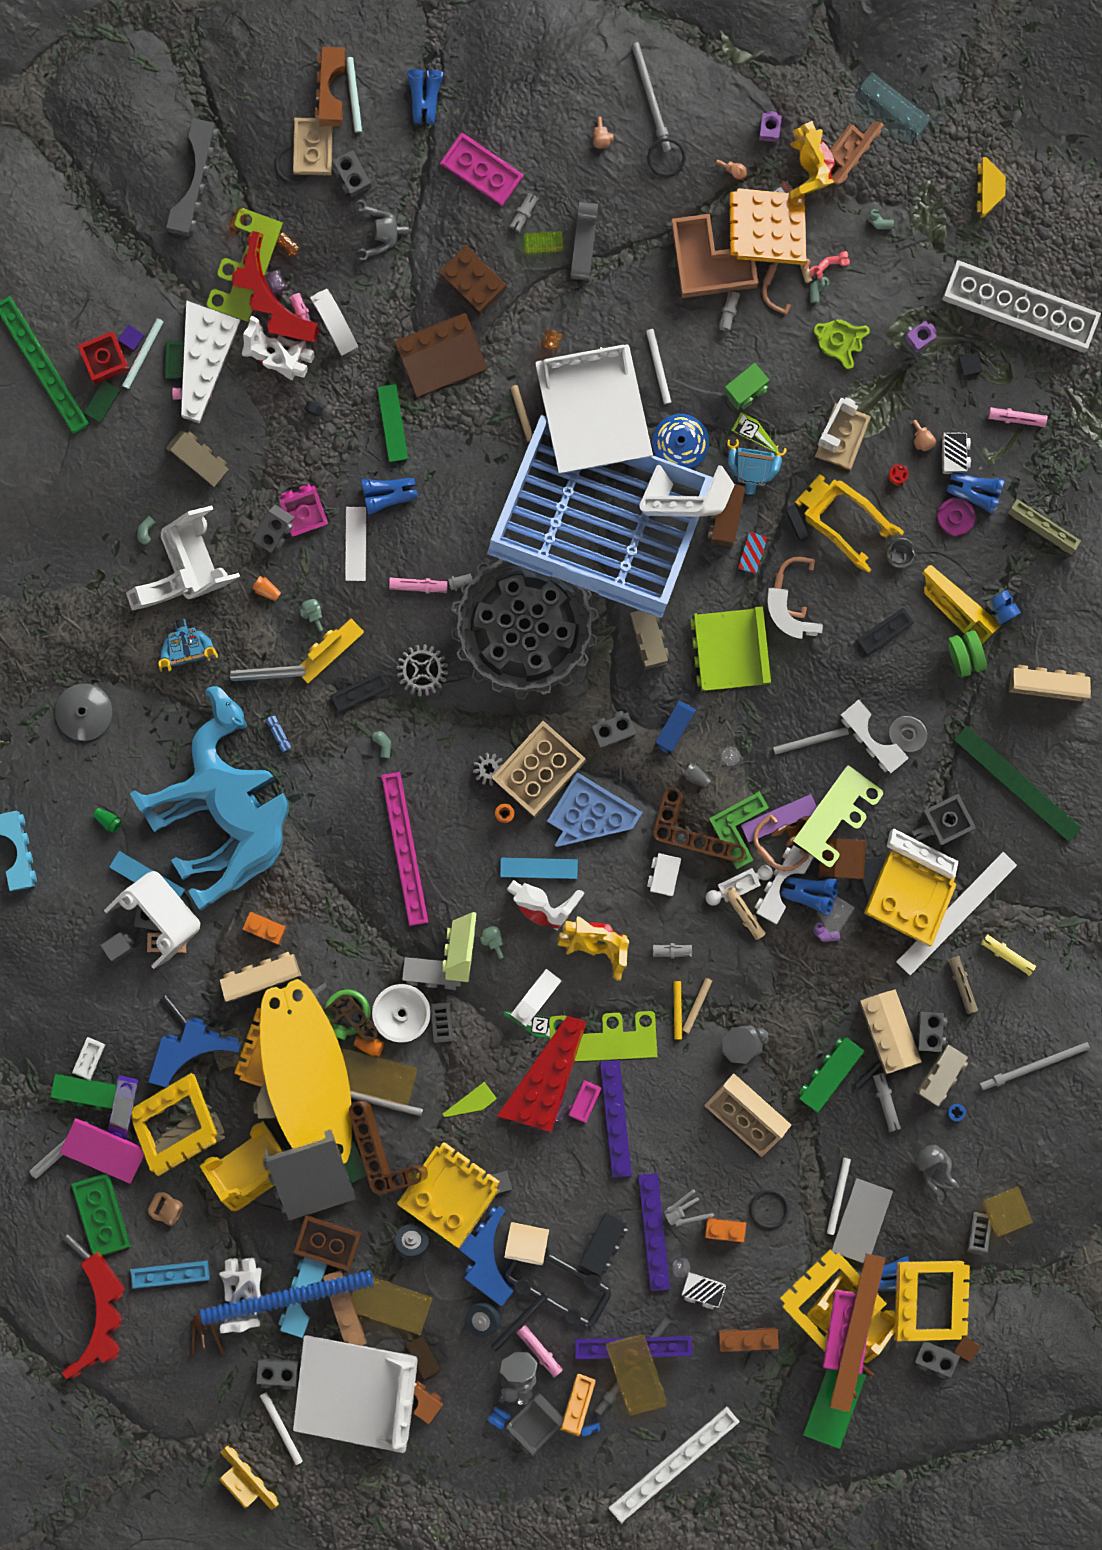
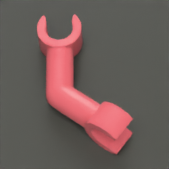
M841 252L838 256L826 257L818 266H813L810 269V276L812 277L817 273L819 280L823 277V271L829 265L838 263L841 266L849 265V259H846L848 258V252Z

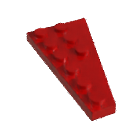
M569 1016L565 1018L498 1113V1117L552 1133L586 1027V1021Z

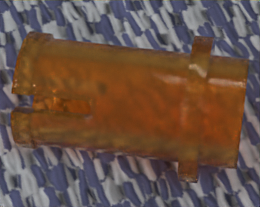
M242 206L236 208V213L234 214L231 221L228 223V225L236 231L239 230V228L235 225L238 212L240 209H245ZM240 210V212L243 213V215H241L240 217V223L242 224L246 217L249 218V215L244 214V212Z
M285 232L278 236L277 242L287 250L288 255L295 256L300 251L299 244L289 238Z

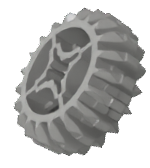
M416 645L417 651L413 652V649L410 647L409 652L411 654L408 655L406 652H403V656L406 659L399 658L398 661L403 666H397V670H402L401 673L397 674V677H404L399 682L400 684L407 683L404 687L405 690L412 687L411 694L418 690V696H421L422 691L425 690L426 696H429V689L436 693L435 686L440 689L442 688L439 681L446 682L442 675H448V671L442 669L447 668L448 664H441L445 657L438 658L441 653L439 650L433 654V646L427 651V645H423V650H420L419 645ZM419 655L430 657L423 663L414 659V657ZM435 661L438 665V675L436 678L429 671ZM409 663L415 668V673L410 680L407 677V666ZM415 664H417L419 667L422 666V668L423 666H427L426 672L430 677H428L426 674L423 675V673L422 675H418L419 669ZM421 678H426L431 682L424 686L414 684Z

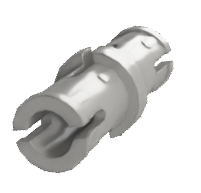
M530 193L527 194L521 207H518V213L509 225L510 228L514 229L518 223L515 230L517 232L521 231L526 219L530 218V212L538 201V198L534 196L532 201L529 202L532 197Z
M731 291L728 292L725 306L722 307L721 311L723 313L718 327L720 330L730 331L733 317L737 313L736 306L740 294L732 291V294Z
M670 943V945H653V957H692V945H674V943Z

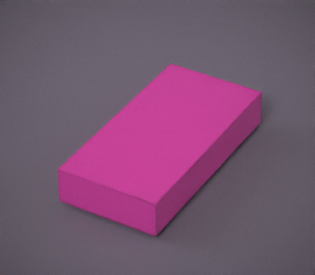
M584 1080L568 1116L586 1123L601 1087Z

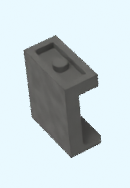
M538 1393L506 1425L508 1429L506 1433L513 1440L517 1439L521 1443L520 1448L526 1454L531 1453L534 1455L561 1428L563 1416Z

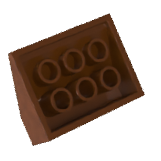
M466 313L395 341L417 397L487 370Z

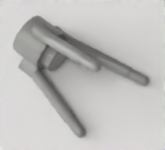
M691 1190L665 1211L668 1222L671 1225L676 1224L677 1227L685 1223L711 1218L714 1214H705L682 1220L685 1217L683 1210L698 1202L699 1198L697 1197L681 1207L679 1205L693 1195L695 1190Z

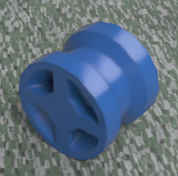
M495 1406L492 1415H489L487 1420L503 1430L505 1421L509 1420L511 1416Z

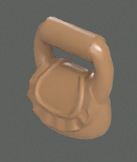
M158 1192L150 1203L148 1214L153 1219L163 1221L165 1224L172 1226L179 1219L183 1204L179 1200L173 1199L167 1193ZM164 1197L165 1201L159 1211V1215L154 1214L161 1198Z

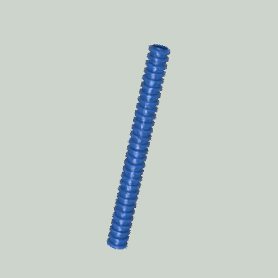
M367 1270L366 1273L360 1272L359 1275L358 1273H355L354 1276L350 1274L349 1277L343 1276L341 1279L337 1277V1280L333 1278L331 1281L325 1280L324 1283L320 1281L319 1284H307V1287L303 1285L301 1288L295 1287L294 1290L290 1288L289 1291H278L277 1294L273 1292L271 1295L266 1294L264 1297L260 1295V1298L256 1296L254 1299L248 1298L247 1301L243 1299L242 1302H230V1305L226 1303L224 1306L218 1305L217 1308L213 1306L212 1309H201L200 1319L202 1325L207 1326L208 1323L212 1325L213 1322L217 1324L219 1321L225 1322V1319L228 1321L231 1318L237 1319L238 1316L239 1318H242L243 1315L247 1317L249 1314L254 1315L255 1312L259 1314L260 1311H272V1308L277 1310L278 1307L284 1308L285 1305L289 1307L290 1304L293 1306L296 1303L302 1304V1301L307 1303L308 1300L314 1301L315 1298L316 1300H319L320 1297L324 1299L326 1296L331 1297L332 1294L337 1296V1293L343 1294L345 1291L346 1293H349L350 1290L354 1292L355 1289L361 1290L362 1287L367 1289V1286L373 1287V1277L371 1272Z

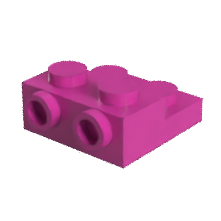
M310 484L301 486L299 488L300 491L295 493L292 491L284 492L281 494L282 497L279 498L282 509L294 516L291 523L293 528L290 531L292 537L328 524L315 486L311 487Z

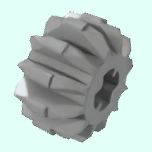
M485 753L486 760L479 756L478 759L481 761V764L474 762V765L479 767V769H474L473 773H480L476 780L484 777L482 780L483 785L489 779L491 786L493 785L491 777L502 766H498V764L503 760L499 758L497 761H494L496 754H493L492 758L489 759V754ZM488 764H491L494 772L486 774L484 767L486 765L488 767Z

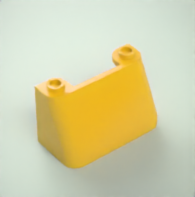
M263 1121L252 1127L250 1131L251 1139L223 1159L209 1157L200 1165L220 1200L231 1211L242 1209L274 1186L271 1185L268 1174H270V1170H266L264 1167L263 1159L266 1158L264 1150L268 1151L269 1156L285 1151Z
M843 1271L838 1274L807 1313L809 1319L827 1334L835 1289L857 1292L853 1288L854 1285L844 1276ZM879 1311L871 1319L864 1363L878 1356L894 1334L895 1311Z

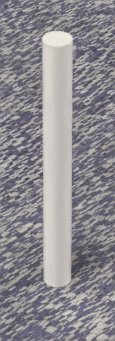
M649 329L646 333L663 403L669 404L671 399L654 330Z
M844 1157L827 1228V1233L832 1235L835 1233L851 1159Z
M268 1393L260 1395L295 1464L303 1462Z

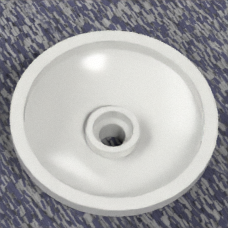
M405 984L393 985L383 990L376 998L372 1011L373 1021L377 1030L385 1038L395 1042H408L419 1037L427 1028L430 1020V1006L424 994L417 988ZM399 1010H405L406 1014L404 1017L398 1015Z

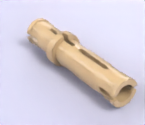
M733 886L728 888L724 895L743 920L742 924L748 927L755 940L763 937L766 933L757 922V917L752 915Z

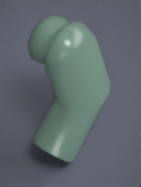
M873 209L870 211L868 219L876 229H894V220H883L878 210Z
M822 277L819 280L817 278L810 285V303H819V293L829 285L827 277Z
M150 516L137 528V539L143 545H147L150 542L151 538L148 536V530L156 523Z
M384 732L373 733L372 740L381 746L380 757L390 758L391 740Z

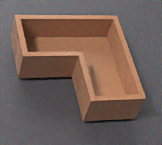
M710 214L672 219L671 227L682 298L757 288L758 278L755 261L737 259V256L730 254V249L715 251Z

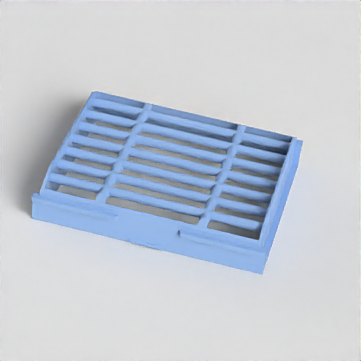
M541 415L491 538L487 554L540 574L552 576L599 593L600 596L662 618L699 517L669 516L689 523L686 532L651 520L643 512L641 515L573 491L575 483H579L639 506L642 500L640 497L579 475L581 470L559 474L558 467L536 460L537 451L555 457L553 448L540 444L544 434L551 437L547 417ZM655 456L621 462L652 474L656 466L660 465L671 481L701 491L700 497L706 496L713 477ZM531 466L568 479L566 487H561L528 475ZM603 466L587 468L644 490L649 485L647 482ZM525 482L561 494V501L556 503L523 491V486ZM670 491V493H669L668 496H682V495ZM519 497L556 510L554 518L551 519L516 506ZM572 498L635 521L638 525L634 531L567 507L568 501ZM515 513L550 526L548 534H543L510 522L512 514ZM567 514L632 538L630 546L619 544L562 523V516ZM645 525L683 539L680 548L644 535ZM506 529L543 541L542 549L537 550L503 537ZM557 529L622 552L626 556L624 561L620 562L555 538ZM639 541L676 554L675 562L671 563L637 550ZM551 545L619 569L620 572L618 577L614 578L551 555L548 552ZM633 557L671 570L669 578L666 579L631 566ZM627 573L665 586L663 594L660 595L625 582Z

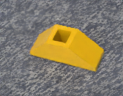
M983 157L981 163L977 165V175H980V182L977 183V193L980 194V201H977V212H980V218L988 215L1005 197L1006 177L987 157Z

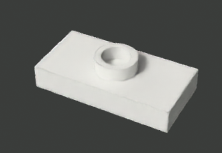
M87 1037L72 1073L91 1080L106 1044Z

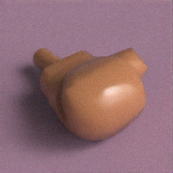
M597 117L598 127L594 128L593 145L600 149L608 148L610 143L614 141V136L612 133L607 132V127H602V117Z
M720 160L716 162L717 165L726 168L725 171L732 174L737 180H743L747 176V169L743 164L731 161L729 164H726Z
M914 420L912 423L917 429L915 433L916 438L914 439L916 449L923 451L932 449L936 445V439L926 427L921 428L917 420Z

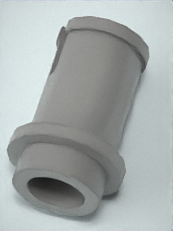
M471 573L455 578L452 576L451 579H448L450 589L457 591L465 582L470 583L472 581Z

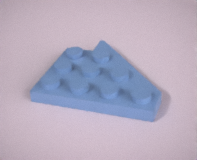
M577 772L547 822L563 831L555 844L556 847L631 830L643 812Z

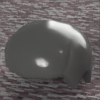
M898 538L892 541L886 550L889 564L895 568H905L910 565L915 557L914 544L907 538Z

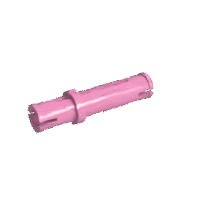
M990 407L988 419L1001 420L1008 424L1014 422L1046 427L1047 415L1012 411L1011 408L1004 410Z
M390 578L389 590L422 591L426 594H430V592L447 593L448 581H433L429 578H426V580Z
M526 1325L516 1332L539 1359V1363L544 1365L553 1378L563 1370L552 1357V1353H549Z

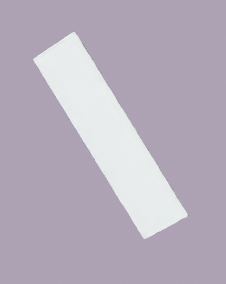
M346 507L345 581H365L366 507Z

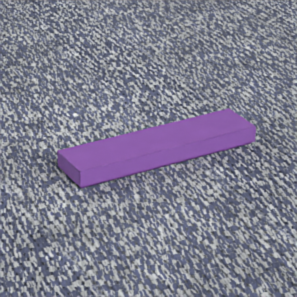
M810 794L742 824L741 827L749 843L753 841L755 828L768 815L772 814L778 820V823L774 824L771 820L760 829L758 838L774 832L785 824L790 825L797 822L803 816L812 815L817 806Z

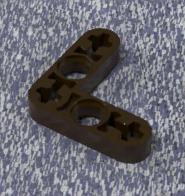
M341 995L323 1010L325 1014L328 1011L335 1013V1019L330 1021L332 1027L345 1017L365 1042H374L378 1038L376 1026L350 996ZM342 1000H344V1001H348V1000H349V1001H350V1002L348 1003L349 1007H348V1008L342 1007V1008L340 1009V1012H341L342 1014L339 1015L338 1012H337V1010H336L335 1008H333V1007L336 1005L337 1008H339V1007L342 1005V1003H341ZM354 1014L362 1015L363 1020L361 1023L355 1024L352 1022ZM366 1021L369 1023L366 1024V1027L370 1031L372 1029L374 1030V1036L372 1038L370 1036L365 1037L366 1031L363 1029L362 1026L366 1023Z

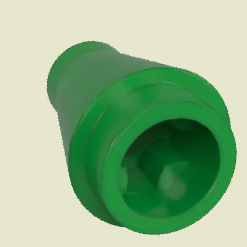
M97 808L93 813V817L107 832L115 833L122 824L119 816L101 808Z

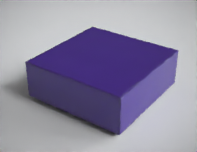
M128 324L118 341L135 351L145 335Z

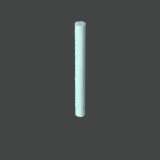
M347 57L345 59L354 132L361 133L362 127L353 57Z
M156 319L122 385L123 387L130 388L163 324L162 320Z

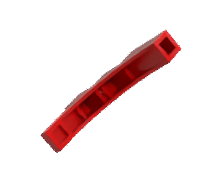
M252 231L247 239L248 252L243 258V265L245 266L244 268L237 267L236 271L232 274L233 286L254 291L249 301L252 310L272 314L267 323L269 333L316 343L320 324L301 319L282 306L271 292L265 280L260 260V250L264 234Z
M99 1251L80 1264L88 1275L95 1294L96 1322L94 1332L82 1356L63 1370L62 1374L66 1379L70 1376L72 1378L82 1373L81 1369L84 1366L90 1367L98 1361L97 1357L103 1363L106 1360L111 1362L119 1356L117 1353L120 1347L108 1330L113 1332L119 1328L123 1318L110 1300L115 1302L121 1298L125 1287Z

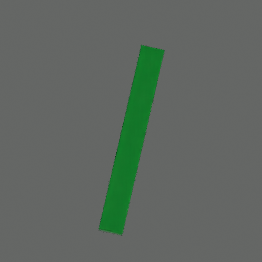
M9 296L0 302V317L73 435L89 426L90 424L12 298Z

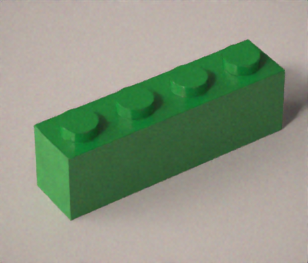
M847 1037L839 1038L833 1045L835 1050L831 1055L827 1053L821 1061L823 1066L820 1070L817 1068L810 1076L811 1082L808 1086L804 1084L798 1092L800 1094L798 1099L817 1113L864 1052Z
M55 1074L51 1097L55 1098V1102L66 1104L68 1100L73 1101L75 1106L85 1107L86 1104L93 1105V1109L104 1111L105 1108H113L117 1085Z

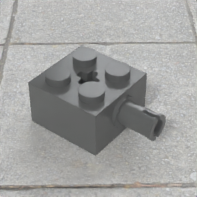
M957 794L922 811L927 825L911 831L913 836L921 833L920 836L914 838L917 841L932 835L935 837L938 845L941 846L976 827L960 795ZM946 815L953 818L951 821L952 825L945 823Z

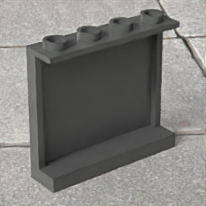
M332 1129L324 1131L325 1139L269 1156L268 1151L264 1150L266 1157L263 1159L264 1167L266 1170H270L268 1175L271 1185L275 1184L276 1186L274 1188L277 1200L281 1199L280 1208L283 1214H287L288 1220L355 1200L353 1186Z

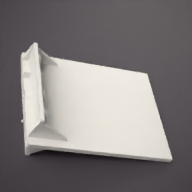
M619 345L603 349L600 347L597 350L536 362L559 474L653 456L629 345Z
M305 1335L293 1431L404 1453L409 1437L418 1359L415 1356Z

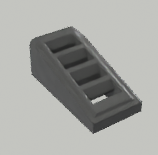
M450 1003L430 1004L434 1043L453 1041ZM446 1009L447 1013L436 1014L435 1010ZM436 1017H447V1020L436 1021ZM448 1024V1028L437 1029V1025ZM448 1032L449 1036L437 1037V1033Z
M973 1212L967 1242V1253L982 1256L988 1253L993 1215ZM977 1220L987 1221V1224L985 1225L976 1222ZM975 1229H985V1232L976 1231ZM974 1237H984V1240L975 1239ZM973 1244L982 1245V1248L973 1246Z

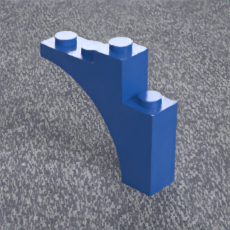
M198 1018L188 1020L181 1041L178 1040L179 1037L171 1034L161 1038L149 1082L168 1087L178 1069L192 1057L214 1050L239 1052L242 1043H239V1039L227 1036V1039L219 1037L220 1033L209 1030L206 1033L207 1025L203 1024L204 1020Z
M498 1206L497 1209L493 1207L488 1213L487 1217H489V1220L486 1224L481 1223L476 1229L477 1236L470 1233L461 1248L458 1249L476 1262L474 1265L470 1263L464 1271L467 1274L465 1279L502 1306L514 1289L502 1277L494 1256V1235L497 1225L505 1212V1209Z

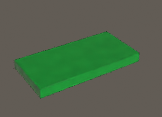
M105 1173L71 1184L92 1255L99 1251L103 1256L131 1247L110 1175Z
M826 1368L803 1435L840 1449L866 1374L858 1373L855 1386L857 1398H852L850 1411L848 1412L829 1407L838 1370Z

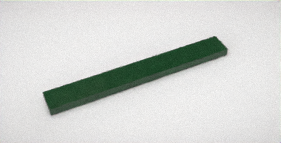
M968 726L953 740L1067 842H1070L1082 828Z

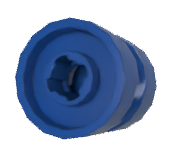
M1008 590L986 602L991 612H995L994 617L999 625L1021 613L1017 605L1012 604L1013 598Z

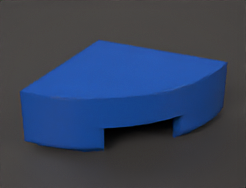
M600 1423L582 1427V1436L585 1437L593 1432H599L601 1430Z

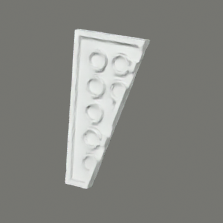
M186 301L181 416L200 424L239 327L240 320Z

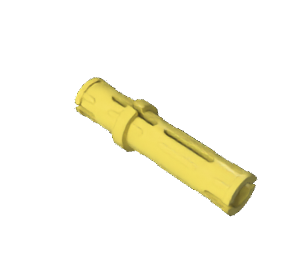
M988 934L984 937L985 940H982L981 945L993 951L995 956L1002 957L1028 976L1032 974L1031 970L1034 971L1036 965H1033L1007 948L1005 943L996 941Z

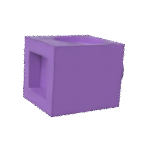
M776 112L762 114L759 140L778 143L781 115H778ZM771 122L776 128L769 130L765 125Z
M925 321L910 331L905 338L917 353L936 339L937 331L931 323L928 325ZM925 332L927 339H919L918 333Z

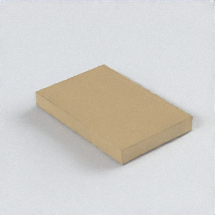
M294 118L293 175H331L332 126H320L319 119Z
M835 403V405H834V408H833V410H832V413H831V415H830V418H831V416H832V414H833V412H834V410H835V408H836V406H837V403ZM839 410L828 434L841 440L838 448L833 453L819 446L815 457L851 470L871 416L858 411L852 416Z

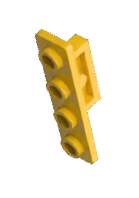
M350 619L339 630L328 631L323 636L324 640L320 644L315 643L309 649V657L299 665L305 666V676L301 677L306 683H310L364 633L353 619Z
M226 1446L220 1451L233 1467L219 1480L244 1508L248 1507L258 1496L271 1510L279 1505L276 1496L266 1490L263 1481L251 1473L249 1465L238 1458V1454L233 1448Z

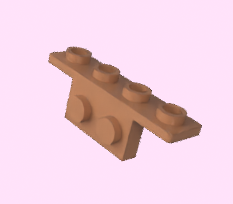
M873 121L864 134L853 124L847 126L830 149L834 161L840 166L832 176L834 181L832 184H840L847 179V174L858 164L860 156L869 149L872 140L881 133V128L884 126L882 122Z

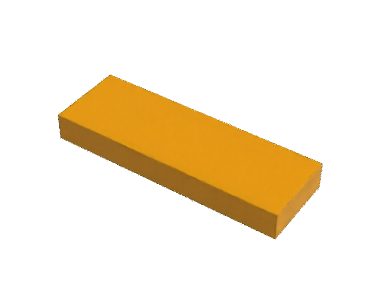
M576 1374L560 1430L576 1436L580 1435L596 1380Z

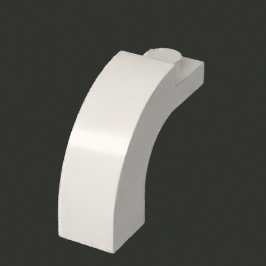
M328 289L310 297L341 356L357 348L358 345Z
M182 569L157 582L137 586L126 592L133 611L180 596L188 592L192 584L187 570Z
M768 588L767 602L770 615L783 632L801 639L803 631H806V635L817 636L818 633H822V624L800 622L789 614L787 610L788 590Z

